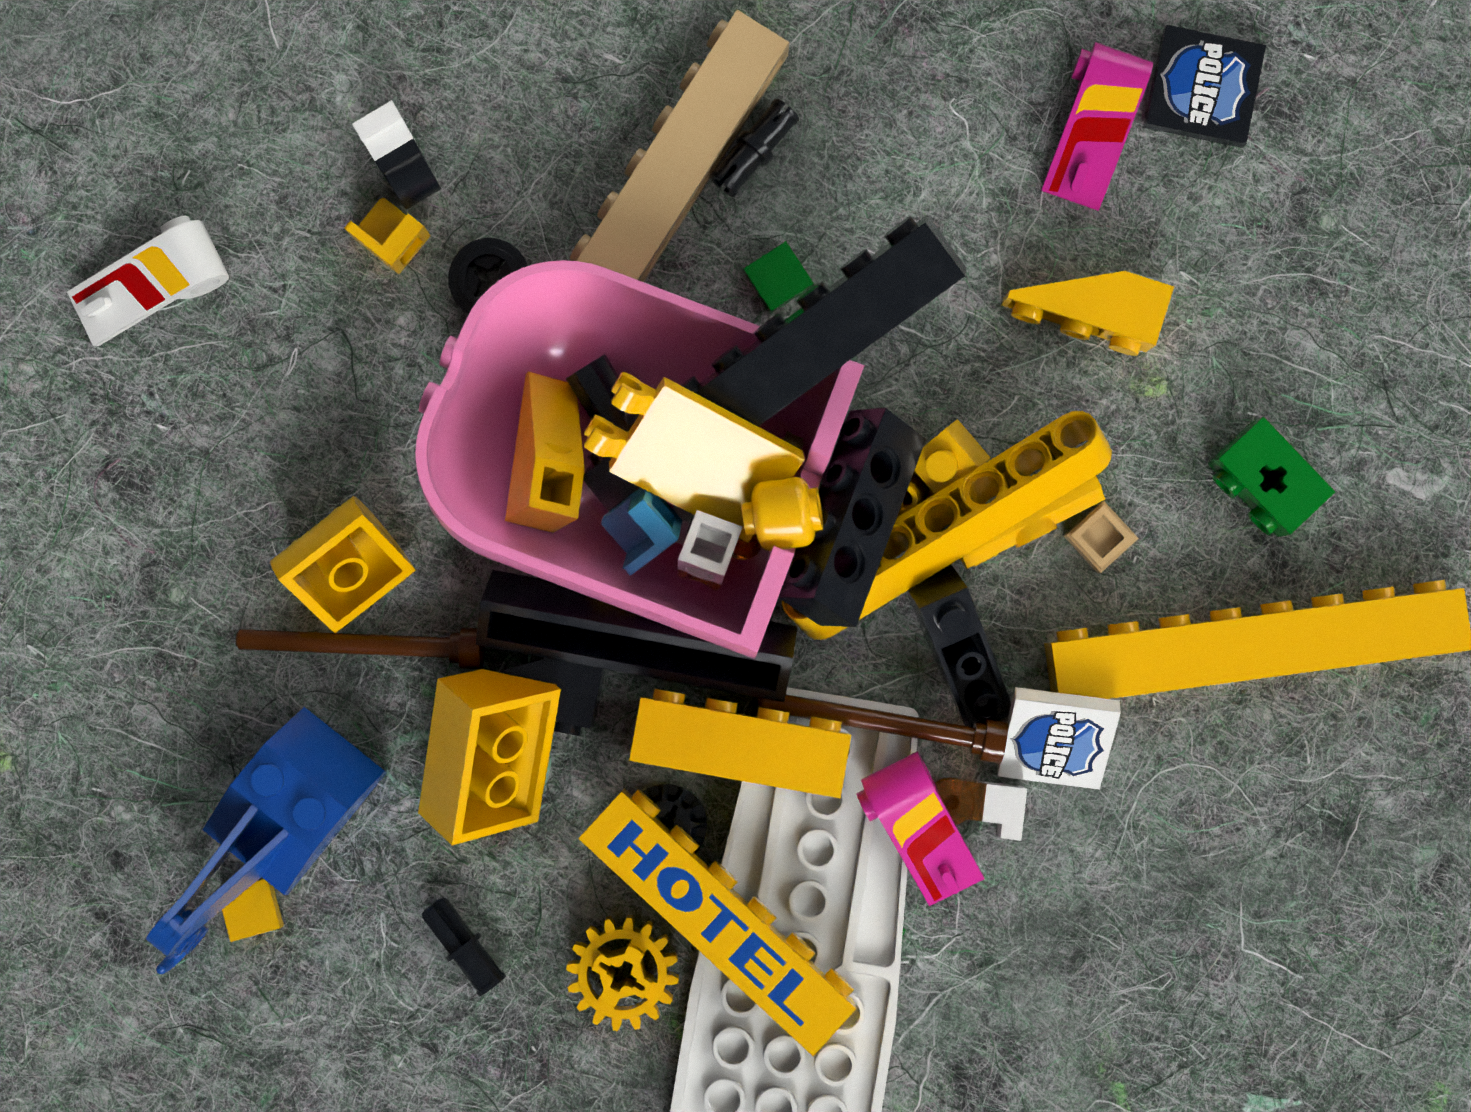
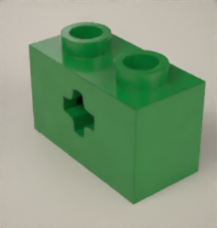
M1264 416L1250 422L1207 463L1216 472L1212 478L1217 486L1231 498H1235L1238 495L1251 509L1248 513L1250 520L1258 529L1269 536L1272 533L1277 537L1291 535L1335 493L1330 485ZM1270 471L1274 475L1270 482L1272 489L1263 491L1259 486L1264 480L1262 473Z

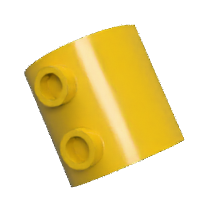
M352 496L341 506L334 509L327 517L270 560L271 568L277 579L335 634L416 571L406 554L386 528L355 496Z

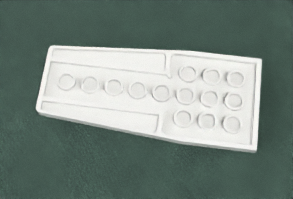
M787 687L786 694L919 718L916 710L906 706ZM789 716L788 722L809 726L810 720ZM841 725L840 732L852 735L841 799L745 781L741 782L721 865L738 881L733 889L747 902L753 896L760 900L777 917L772 925L786 938L792 932L799 936L816 953L810 960L822 972L826 974L831 968L838 972L854 988V991L849 996L854 1000L856 1010L822 1048L812 1056L699 951L690 986L670 1112H882L896 1024L908 868L879 818L871 822L869 821L856 793L864 790L861 779L917 752V738Z

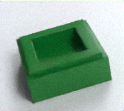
M786 241L743 268L744 274L770 313L775 312L814 286V282Z

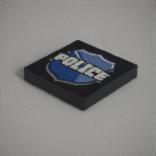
M1166 25L1162 32L1143 128L1243 148L1247 144L1266 45Z

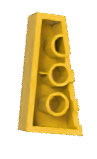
M654 689L653 698L640 697L629 761L841 799L852 736L849 733L840 732L842 722L811 716L809 726L788 722L789 712L758 707L757 717L736 713L738 703L706 698L705 707L685 704V694L661 689Z

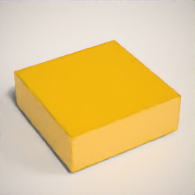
M265 879L257 880L222 909L230 942L280 929L284 926L274 887Z

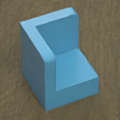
M639 488L605 514L601 525L626 552L623 569L631 576L679 540L683 520L664 499Z

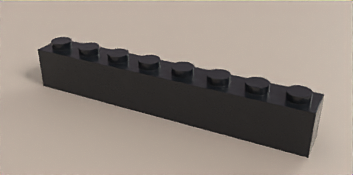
M928 215L917 223L909 216L884 235L889 243L871 256L868 250L864 249L840 268L845 275L829 288L826 287L823 281L816 284L796 301L801 307L798 311L785 320L779 313L754 332L758 339L744 351H741L737 345L733 346L711 364L715 369L714 373L700 383L693 376L681 384V386L750 423L760 426L964 278L966 266ZM636 419L628 425L629 429H631ZM592 452L587 456L592 463L584 472L583 480L608 512L640 488L609 472V461L612 457H601Z

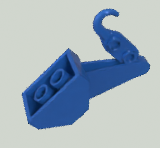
M303 707L263 744L234 779L202 829L221 845L183 895L147 935L146 940L166 955L156 967L157 973H167L176 966L204 938L209 930L204 924L261 877L283 895H288L387 772L307 708ZM230 853L245 863L199 907L185 911Z

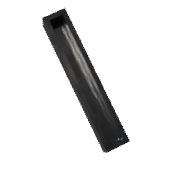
M493 570L480 602L475 645L784 702L793 662L798 626L769 621L755 659L547 580Z

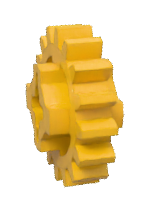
M627 915L622 927H617L612 916H609L605 919V931L600 933L592 925L586 929L587 937L590 940L589 944L579 941L575 942L572 950L581 957V960L568 961L566 971L578 974V978L570 982L567 988L568 992H582L583 997L576 1007L579 1012L586 1010L590 1006L596 1010L592 1022L595 1025H598L607 1016L612 1018L613 1031L619 1030L623 1019H629L633 1028L637 1030L641 1027L642 1014L646 1013L653 1020L659 1018L660 1012L656 1005L658 1001L665 1004H671L673 1001V995L669 990L665 989V985L678 984L679 974L667 969V967L672 966L678 961L677 953L664 954L662 949L669 941V937L666 934L656 939L650 936L653 927L651 921L646 922L640 930L634 928L633 915ZM630 939L626 947L613 951L600 947L611 940ZM647 949L656 961L658 979L646 971L643 956ZM626 961L633 965L631 975L636 979L626 978L621 984L614 980L615 970L610 966L620 967ZM589 966L592 968V971L600 975L603 989L599 996L590 983ZM632 995L644 999L634 1005L617 1006L619 999Z

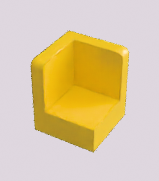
M380 198L358 226L350 220L344 227L356 241L397 274L403 271L431 236L420 222L410 214H404L386 198Z

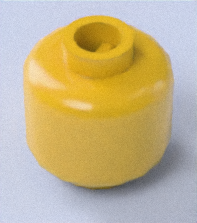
M801 477L757 483L752 490V502L742 503V517L746 535L756 534L759 544L766 551H772L774 546L781 549L808 546L815 538V531L823 530V516L817 487L809 488L805 479Z

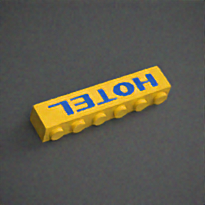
M624 788L578 839L814 1056L856 1010L854 1000L849 996L854 991V988L833 968L826 974L822 972L810 960L816 953L794 932L787 938L772 925L777 917L760 900L753 896L747 902L733 889L738 881L721 864L714 861L708 866L694 853L699 845L682 828L676 825L670 831L655 817L661 810L650 798L639 789L631 795Z

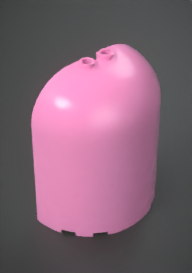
M568 260L548 261L523 267L508 274L492 285L478 299L466 318L458 338L450 336L447 339L439 362L440 366L448 369L440 385L433 382L428 383L419 404V412L424 415L419 425L416 439V468L421 489L431 511L452 537L477 554L755 659L796 548L781 549L774 546L772 551H766L759 544L756 534L752 536L748 543L738 538L722 585L677 569L678 558L683 545L675 542L630 576L623 569L626 552L601 525L602 518L608 511L584 480L578 519L554 533L505 521L525 374L528 371L567 382V377L605 354L619 376L621 372H626L654 389L657 388L663 377L681 385L695 376L700 383L715 372L711 364L727 350L737 345L741 351H744L758 339L754 332L760 326L591 263ZM849 360L758 426L782 440L787 431L803 438L804 445L802 450L805 460L793 477L805 479L809 488L817 487L818 489L865 365ZM578 399L585 472L592 463L587 457L591 452L584 447V443L588 438L584 435V431L591 422V418ZM667 502V503L671 506V508L673 509L674 505L671 504V503H669V502Z

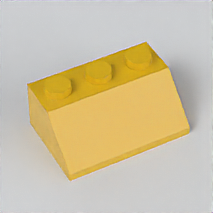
M485 669L437 678L418 814L451 845L538 822L561 692L557 685Z

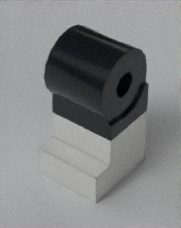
M392 100L352 123L390 186H392L406 210L441 190L436 177Z

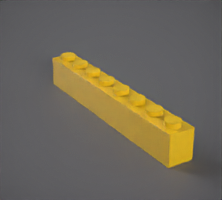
M1445 580L1414 583V594L1395 596L1394 586L1362 590L1363 601L1344 603L1343 593L1311 597L1312 607L1293 610L1292 600L1260 604L1261 614L1242 617L1241 607L1209 611L1210 621L1191 623L1190 614L1158 618L1160 628L1140 630L1139 622L1131 621L1107 625L1109 635L1088 637L1087 628L1057 631V642L1044 643L1050 691L1112 699L1471 650V629L1465 589H1446Z

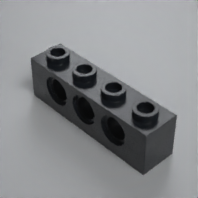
M887 408L849 411L847 419L841 427L840 437L830 463L822 476V483L818 491L822 508L823 530L815 531V538L810 545L796 548L778 597L820 626H857L926 441L922 435Z

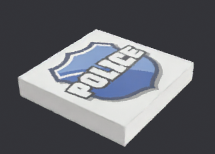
M1015 687L1007 720L1008 735L1006 748L1001 764L997 763V777L1100 790L1121 714L1120 700Z

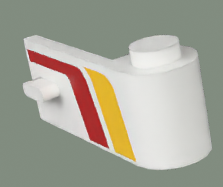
M180 216L166 222L160 227L162 232L160 235L67 291L93 346L102 345L176 299L195 298L209 293L226 283L229 275L203 221H191L189 216Z

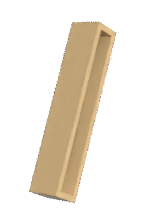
M736 10L729 23L722 19L717 24L707 42V47L711 48L708 56L702 65L694 62L688 69L679 89L684 91L683 95L674 108L667 105L662 110L652 128V132L657 134L647 151L639 148L633 155L624 173L630 178L619 194L612 191L607 196L597 214V217L602 220L592 237L587 234L581 237L571 253L570 261L591 263L642 282L646 280L710 179L709 175L712 171L716 170L787 59L789 52V42L739 10Z

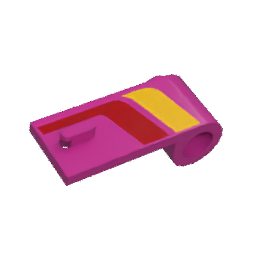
M1097 42L1094 43L1091 51L1081 49L1071 75L1072 79L1079 81L1077 95L1041 191L1099 211L1147 87L1153 62Z
M918 751L861 779L864 790L856 793L863 811L870 822L879 818L929 906L985 879L944 805L938 789Z

